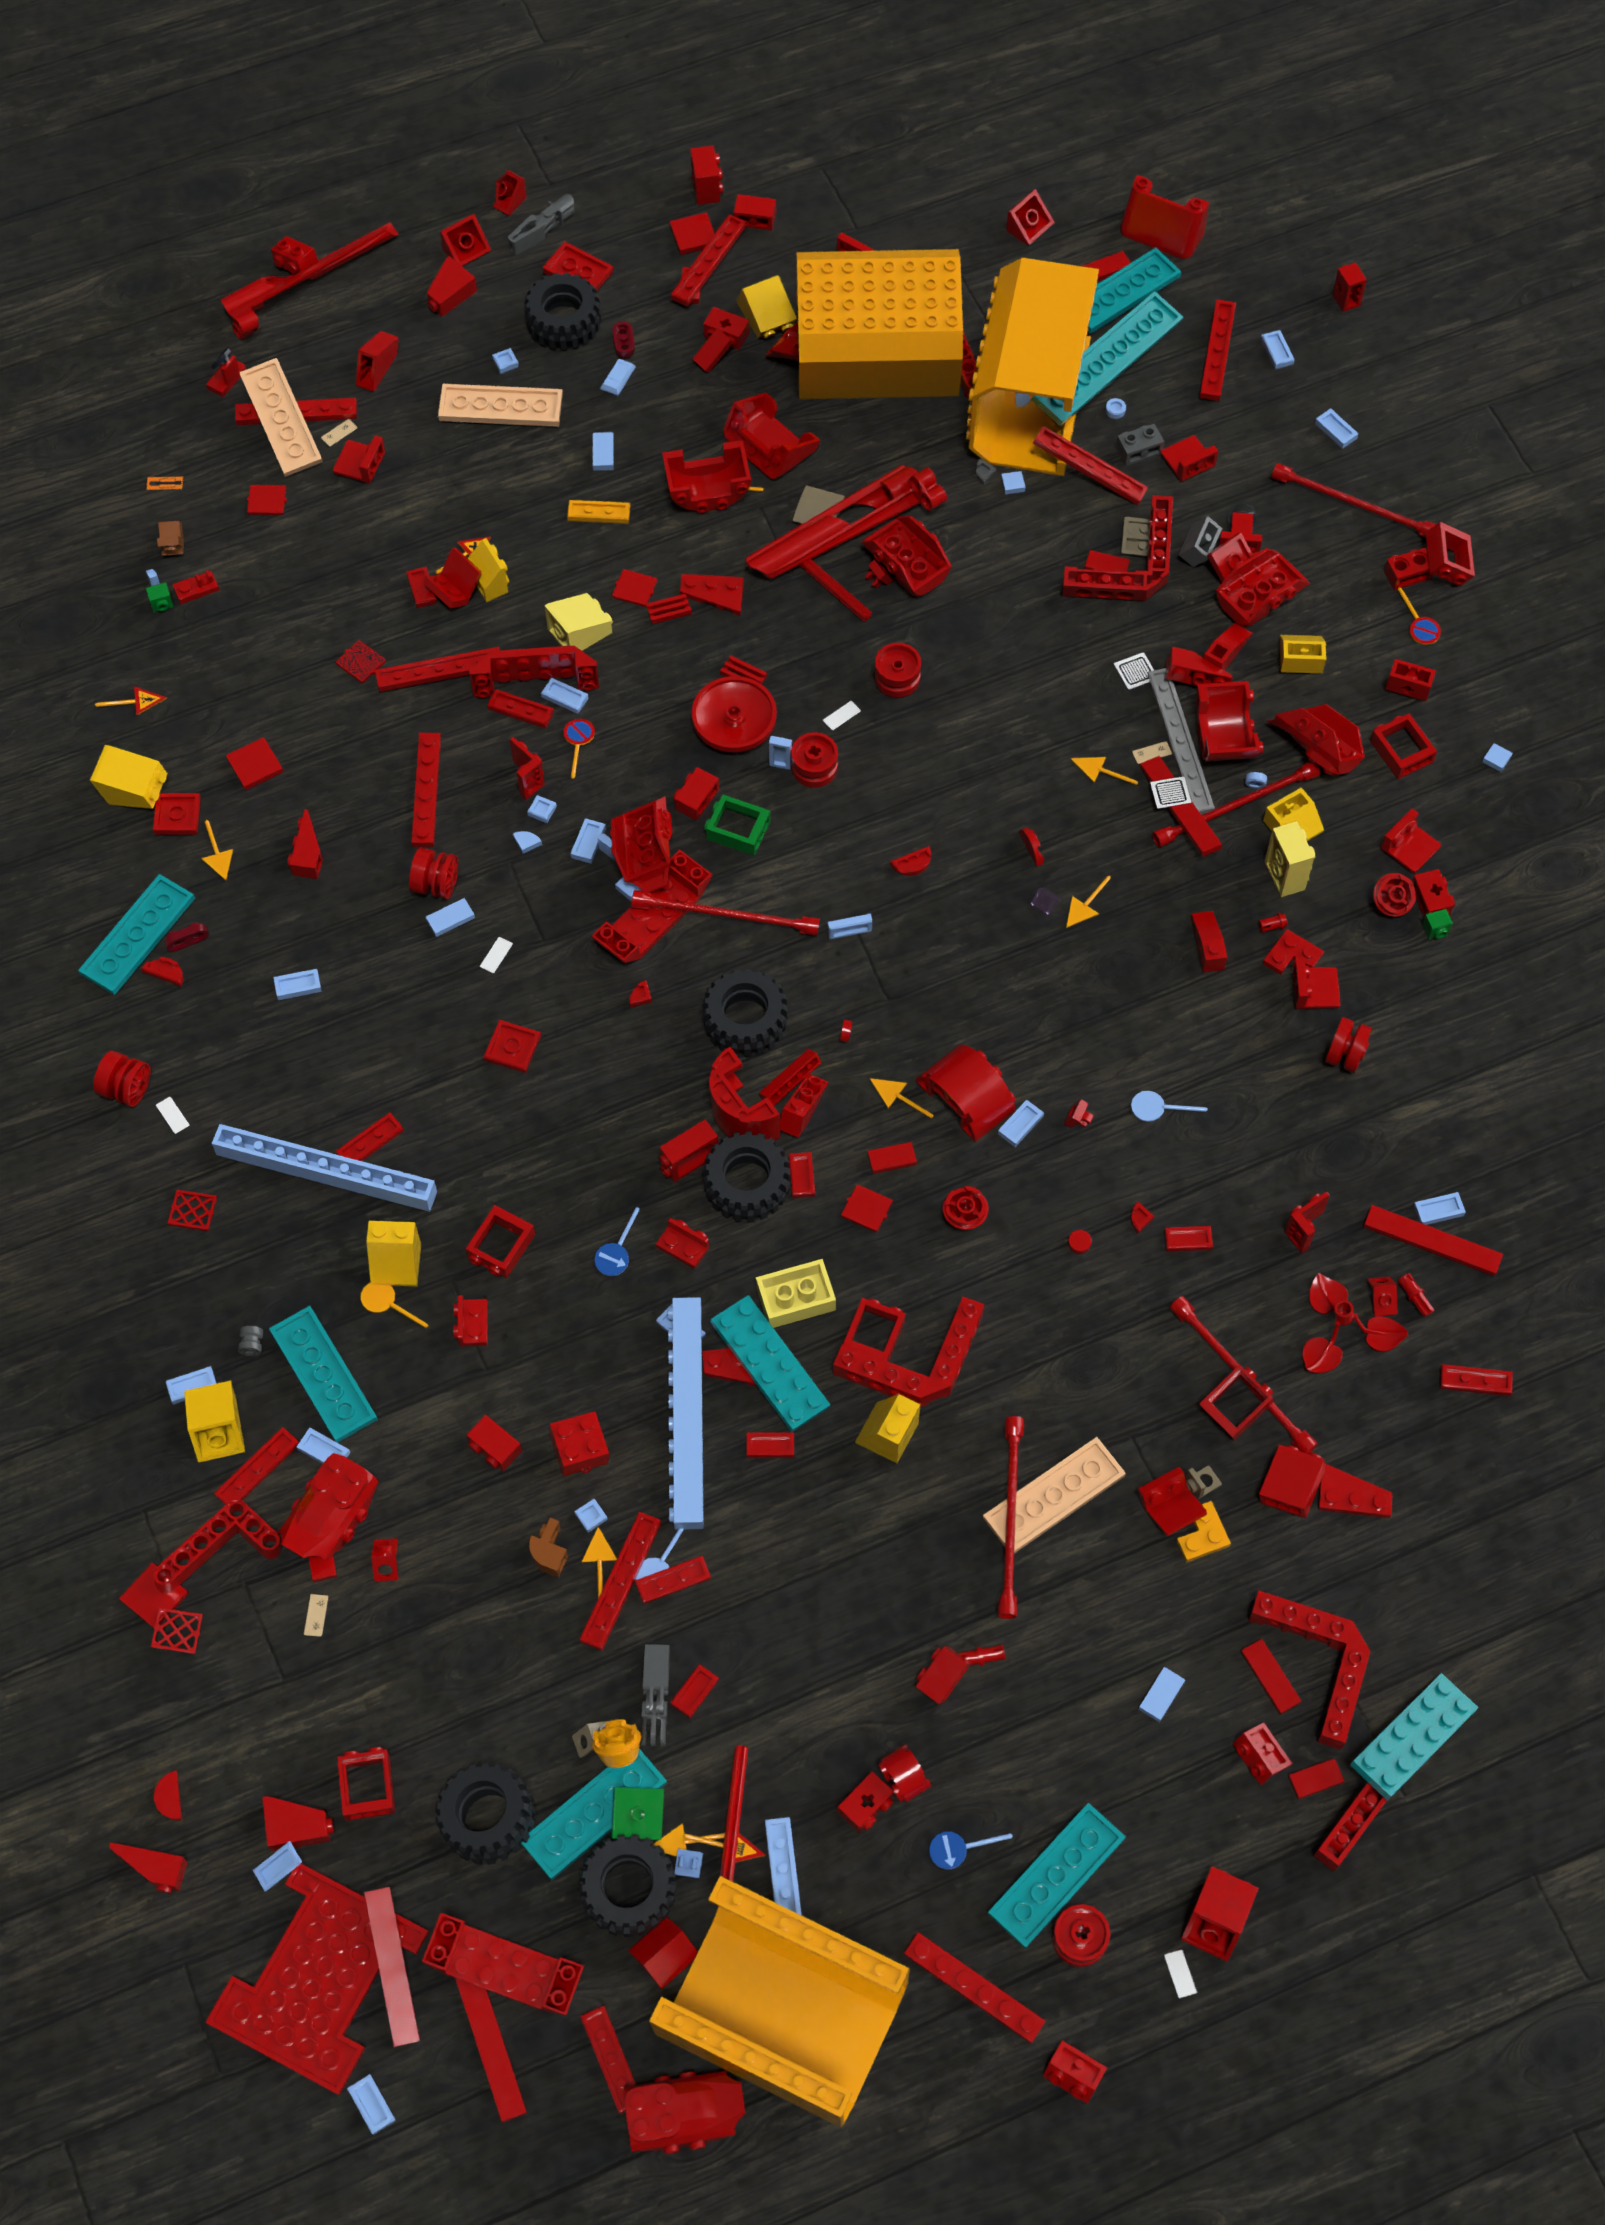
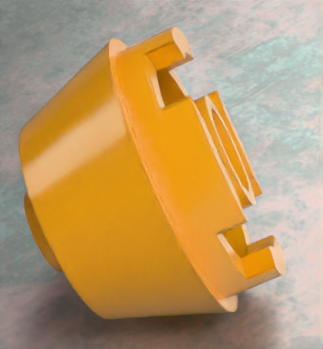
M624 1719L612 1720L605 1723L606 1728L599 1732L594 1731L593 1750L607 1767H625L637 1759L641 1734L635 1724H626Z

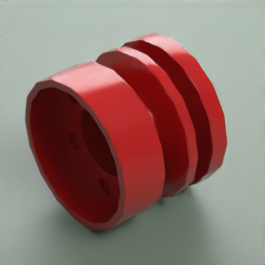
M419 848L414 855L409 877L410 891L426 895L431 888L433 897L440 895L442 899L448 900L457 881V855L449 854L447 857L446 853L441 852L436 860V852L434 850Z
M113 1050L107 1052L95 1073L93 1082L95 1094L108 1099L115 1098L119 1103L134 1107L142 1099L148 1087L151 1075L149 1063L139 1062L135 1058L129 1060L127 1055Z

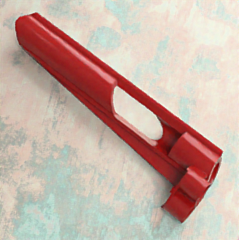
M389 222L318 260V263L298 274H291L286 278L275 276L262 277L220 299L233 321L232 328L236 336L241 340L259 329V319L254 311L264 307L263 302L308 278L314 280L397 236L398 232Z
M901 465L746 557L745 567L757 570L764 574L765 577L772 579L919 503L926 510L931 511L947 501V494L940 485H937L935 474L930 468L926 467L918 472L912 467ZM853 504H864L876 508V510L851 525L842 519L833 517Z

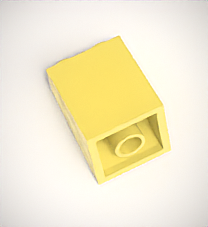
M588 593L544 605L547 628L561 646L575 645L583 651L612 633V618L607 612L604 613L601 610L599 602L595 598L592 599Z

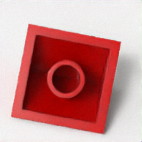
M1036 189L1032 190L1008 211L1006 231L1026 245H1030L1055 223Z
M475 214L440 231L443 251L461 266L491 251Z
M666 1917L665 1920L663 1919L659 1923V1926L654 1930L652 1929L629 1950V1953L662 1990L695 1960L698 1951L684 1932Z

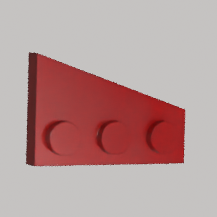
M682 574L680 595L686 594L688 599L703 604L707 602L716 605L718 609L724 610L725 608L733 611L735 615L741 616L744 577Z
M729 1348L702 1351L705 1376L731 1382L733 1380L744 1382L747 1385L756 1387L755 1382Z
M1325 1464L1326 1470L1319 1488L1318 1510L1382 1518L1391 1517L1392 1492Z

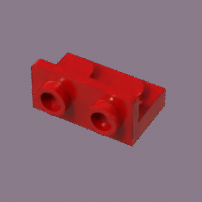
M669 1218L667 1221L668 1227L656 1243V1248L696 1269L709 1249L707 1235L699 1230L694 1231L690 1229L682 1220Z
M458 1295V1303H454V1317H458V1324L453 1326L454 1339L458 1338L460 1346H488L487 1299L464 1300L463 1295Z
M1264 1722L1244 1732L1233 1743L1237 1753L1260 1785L1292 1765V1762Z
M1062 2041L1043 2077L1052 2084L1071 2093L1075 2098L1088 2103L1107 2067Z

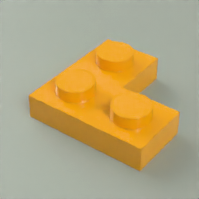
M1212 1501L1202 1504L1207 1511V1515L1193 1522L1197 1531L1177 1538L1176 1542L1186 1563L1228 1548L1231 1545Z

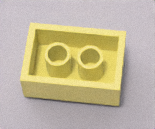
M1297 821L1273 828L1265 858V864L1281 897L1306 889L1313 860L1315 859L1314 849L1312 846L1309 847L1306 841V832L1303 828H1300Z
M823 1259L756 1277V1289L766 1319L773 1328L836 1310V1298Z

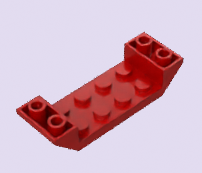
M575 645L490 651L469 670L473 696L480 698L493 695L494 682L514 680L528 681L530 679L570 678L577 676L578 690L590 691L599 689L597 662Z
M679 850L670 858L667 886L651 892V896L669 901H680V903H694L695 905L706 889L712 874L683 851ZM661 906L649 907V910L630 907L613 925L606 921L592 935V938L623 963L641 959L688 910L669 909V907L664 908Z
M440 1913L422 1963L449 1977L486 1989L535 2009L563 2016L567 2014L584 1968L583 1965L562 1957L558 1960L465 1925V1921Z

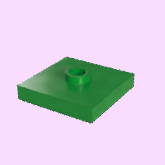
M614 1787L611 1838L617 1839V1835L622 1834L625 1837H631L632 1834H635L644 1840L645 1838L661 1840L664 1789Z

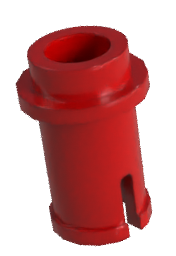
M1277 913L1276 916L1258 920V924H1261L1259 925L1261 933L1278 928L1283 930L1284 927L1288 926L1285 914Z

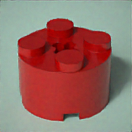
M906 1744L880 1759L881 1763L878 1764L880 1771L887 1782L893 1781L894 1784L891 1787L900 1803L904 1800L907 1803L932 1787L930 1781L925 1778V1773L911 1750H908Z

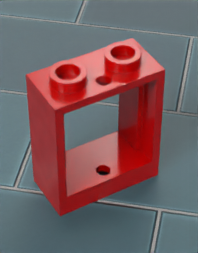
M1442 522L1426 531L1431 574L1458 586H1462L1475 577L1470 535ZM1447 548L1454 551L1455 563L1448 560Z
M1410 713L1404 716H1397L1385 725H1378L1373 730L1370 740L1397 780L1434 763L1437 750ZM1405 728L1421 751L1401 760L1385 737Z
M706 1119L660 1147L661 1156L659 1160L662 1164L660 1169L666 1178L670 1177L674 1183L703 1166L708 1153H711V1148L714 1144L717 1143L719 1145L718 1135Z
M494 1205L466 1247L468 1260L476 1266L482 1265L488 1268V1271L494 1276L499 1277L501 1275L507 1278L534 1238V1225ZM494 1223L520 1236L503 1262L478 1250Z
M862 1298L843 1345L889 1362L905 1324L906 1313H903L901 1309L894 1306L887 1307L881 1305L875 1299L870 1298L867 1300ZM865 1311L896 1322L884 1352L853 1341Z
M1240 1364L1199 1404L1234 1440L1275 1402L1271 1396L1274 1392L1265 1383L1260 1385L1255 1380L1257 1375L1248 1366L1244 1369ZM1242 1376L1265 1400L1235 1427L1213 1404Z
M374 1747L368 1749V1752L358 1754V1751L345 1752L344 1756L337 1757L342 1812L346 1821L396 1814L390 1755L387 1749L383 1750L382 1747ZM383 1763L386 1799L351 1804L347 1768Z

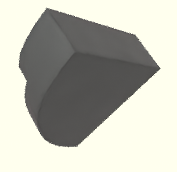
M980 458L976 467V476L978 481L984 486L996 474V468Z

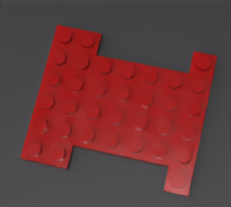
M300 1864L291 1872L285 1885L304 1895L305 1899L255 1987L232 1976L206 2023L340 2096L365 2050V2047L344 2035L379 1973V1965L366 1898L313 1869ZM395 1913L401 1947L417 1955L429 1931Z

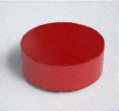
M843 1020L840 1035L841 1042H849L852 1027L850 1020Z
M1084 1230L1072 1232L1068 1240L1069 1248L1077 1254L1086 1253L1092 1243L1090 1234Z

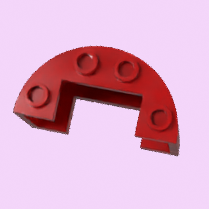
M743 440L723 443V456L684 462L682 450L662 453L670 495L676 504L685 509L697 511L698 513L717 509L724 510L741 499L750 487L751 476Z
M1248 681L1197 685V732L1201 755L1205 762L1258 758L1259 754H1263V742L1259 741L1258 733H1253L1255 730L1254 720L1250 719L1249 708L1250 703L1254 702V691L1249 688Z
M957 1045L920 1074L915 1081L930 1097L937 1093L961 1117L960 1128L975 1143L1015 1111L1014 1102L1016 1098L1001 1078L1002 1073L1000 1069L995 1065L992 1066L981 1050L976 1051L967 1045Z
M728 1047L715 1060L709 1077L711 1111L716 1124L730 1138L732 1133L739 1132L740 1135H745L746 1131H750L752 1135L756 1136L758 1133L764 1134L766 1140H769V1138L773 1140L779 1139L780 1114L768 1097L747 1108L736 1093V1091L743 1088V1084L734 1072L742 1068V1062L732 1048Z

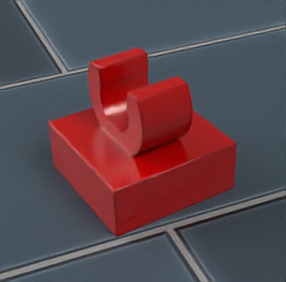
M873 560L868 565L872 571L868 572L865 577L868 580L876 577L875 581L871 584L873 587L878 588L882 582L889 585L894 580L884 566Z
M1080 1099L1073 1104L1064 1124L1070 1128L1076 1124L1086 1127L1087 1123L1090 1124L1094 1115L1085 1111L1089 1103Z

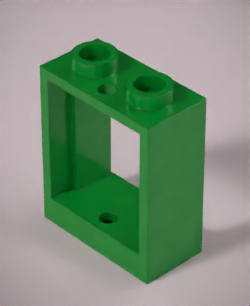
M722 794L720 801H716L714 804L711 819L708 818L704 826L707 840L755 856L771 822L770 810ZM725 809L756 820L748 838L717 828Z

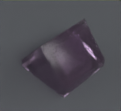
M1042 887L1038 888L1031 905L1050 915L1061 901V898Z

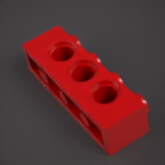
M1367 1782L1314 1854V1857L1334 1872L1387 1800Z

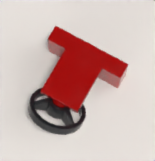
M230 346L211 364L210 367L213 370L217 366L221 367L206 384L208 390L223 398L240 379L239 372L247 370L244 364L236 360V356L232 355L230 357L232 351Z
M1238 503L1231 507L1227 516L1231 532L1221 531L1219 546L1236 533H1242L1253 554L1260 552L1262 535L1252 534V527L1255 525L1257 516L1251 505ZM1239 505H1246L1252 511L1249 513L1245 511L1237 512L1234 508ZM1231 512L1233 513V514H1232V524H1231V522H1230V513H1231Z

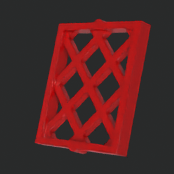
M177 1190L167 1224L209 1231L217 1196ZM184 1195L192 1197L187 1200ZM181 1196L184 1202L177 1206L178 1197ZM200 1198H206L207 1200L202 1202ZM197 1199L200 1204L192 1208L189 1202ZM212 1201L211 1209L208 1210L205 1205ZM187 1204L190 1210L183 1214L180 1208ZM202 1207L205 1213L198 1216L195 1211ZM178 1211L180 1216L173 1220L174 1212ZM193 1213L196 1218L188 1222L185 1217ZM208 1215L207 1224L204 1225L201 1219ZM183 1219L185 1223H179L178 1221ZM198 1221L201 1226L193 1225V1224Z
M159 1607L151 1648L195 1654L203 1614ZM167 1613H174L177 1615L170 1619ZM163 1614L168 1621L160 1626L159 1619ZM183 1615L192 1616L193 1618L187 1622ZM181 1617L185 1624L177 1629L173 1621ZM197 1619L198 1627L194 1631L190 1624ZM170 1624L175 1631L166 1635L163 1628ZM187 1626L191 1634L184 1638L179 1631ZM160 1631L164 1638L156 1642V1634ZM177 1633L181 1641L173 1645L169 1638ZM194 1636L195 1643L191 1648L186 1641ZM167 1640L171 1647L162 1646L160 1644ZM183 1643L187 1647V1649L177 1648Z

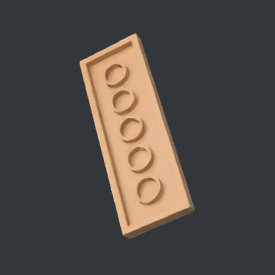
M277 358L239 372L285 477L322 463L320 453Z
M443 384L438 418L439 421L559 427L563 392L562 389Z
M1098 1437L1017 1491L1014 1553L1125 1477L1126 1473ZM1007 1499L983 1515L984 1521L1004 1547L1006 1545Z

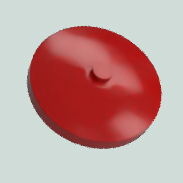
M728 676L710 682L700 690L692 706V722L698 736L709 746L725 752H743L759 746L771 735L776 724L777 711L773 696L762 684L747 677Z

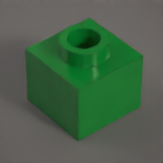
M166 582L146 588L154 613L174 607Z
M1447 909L1426 914L1422 926L1428 940L1433 938L1441 939L1449 934L1453 923Z

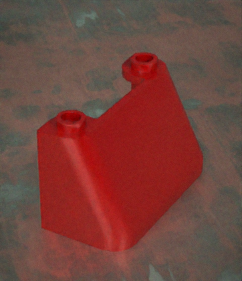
M1137 175L1133 182L1122 220L1121 234L1126 238L1152 248H1157L1159 251L1181 259L1190 258L1204 236L1209 202L1199 198H1192L1183 206L1150 193L1152 182L1145 177Z
M762 393L733 402L723 431L728 442L743 440L746 458L769 478L776 479L783 476L815 452L820 439L811 432L804 433L800 439L775 418L777 412L775 400L767 393Z

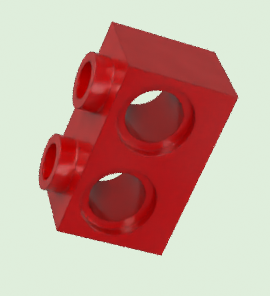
M1426 548L1414 549L1399 556L1394 555L1387 559L1384 569L1393 590L1421 583L1433 577L1429 569Z

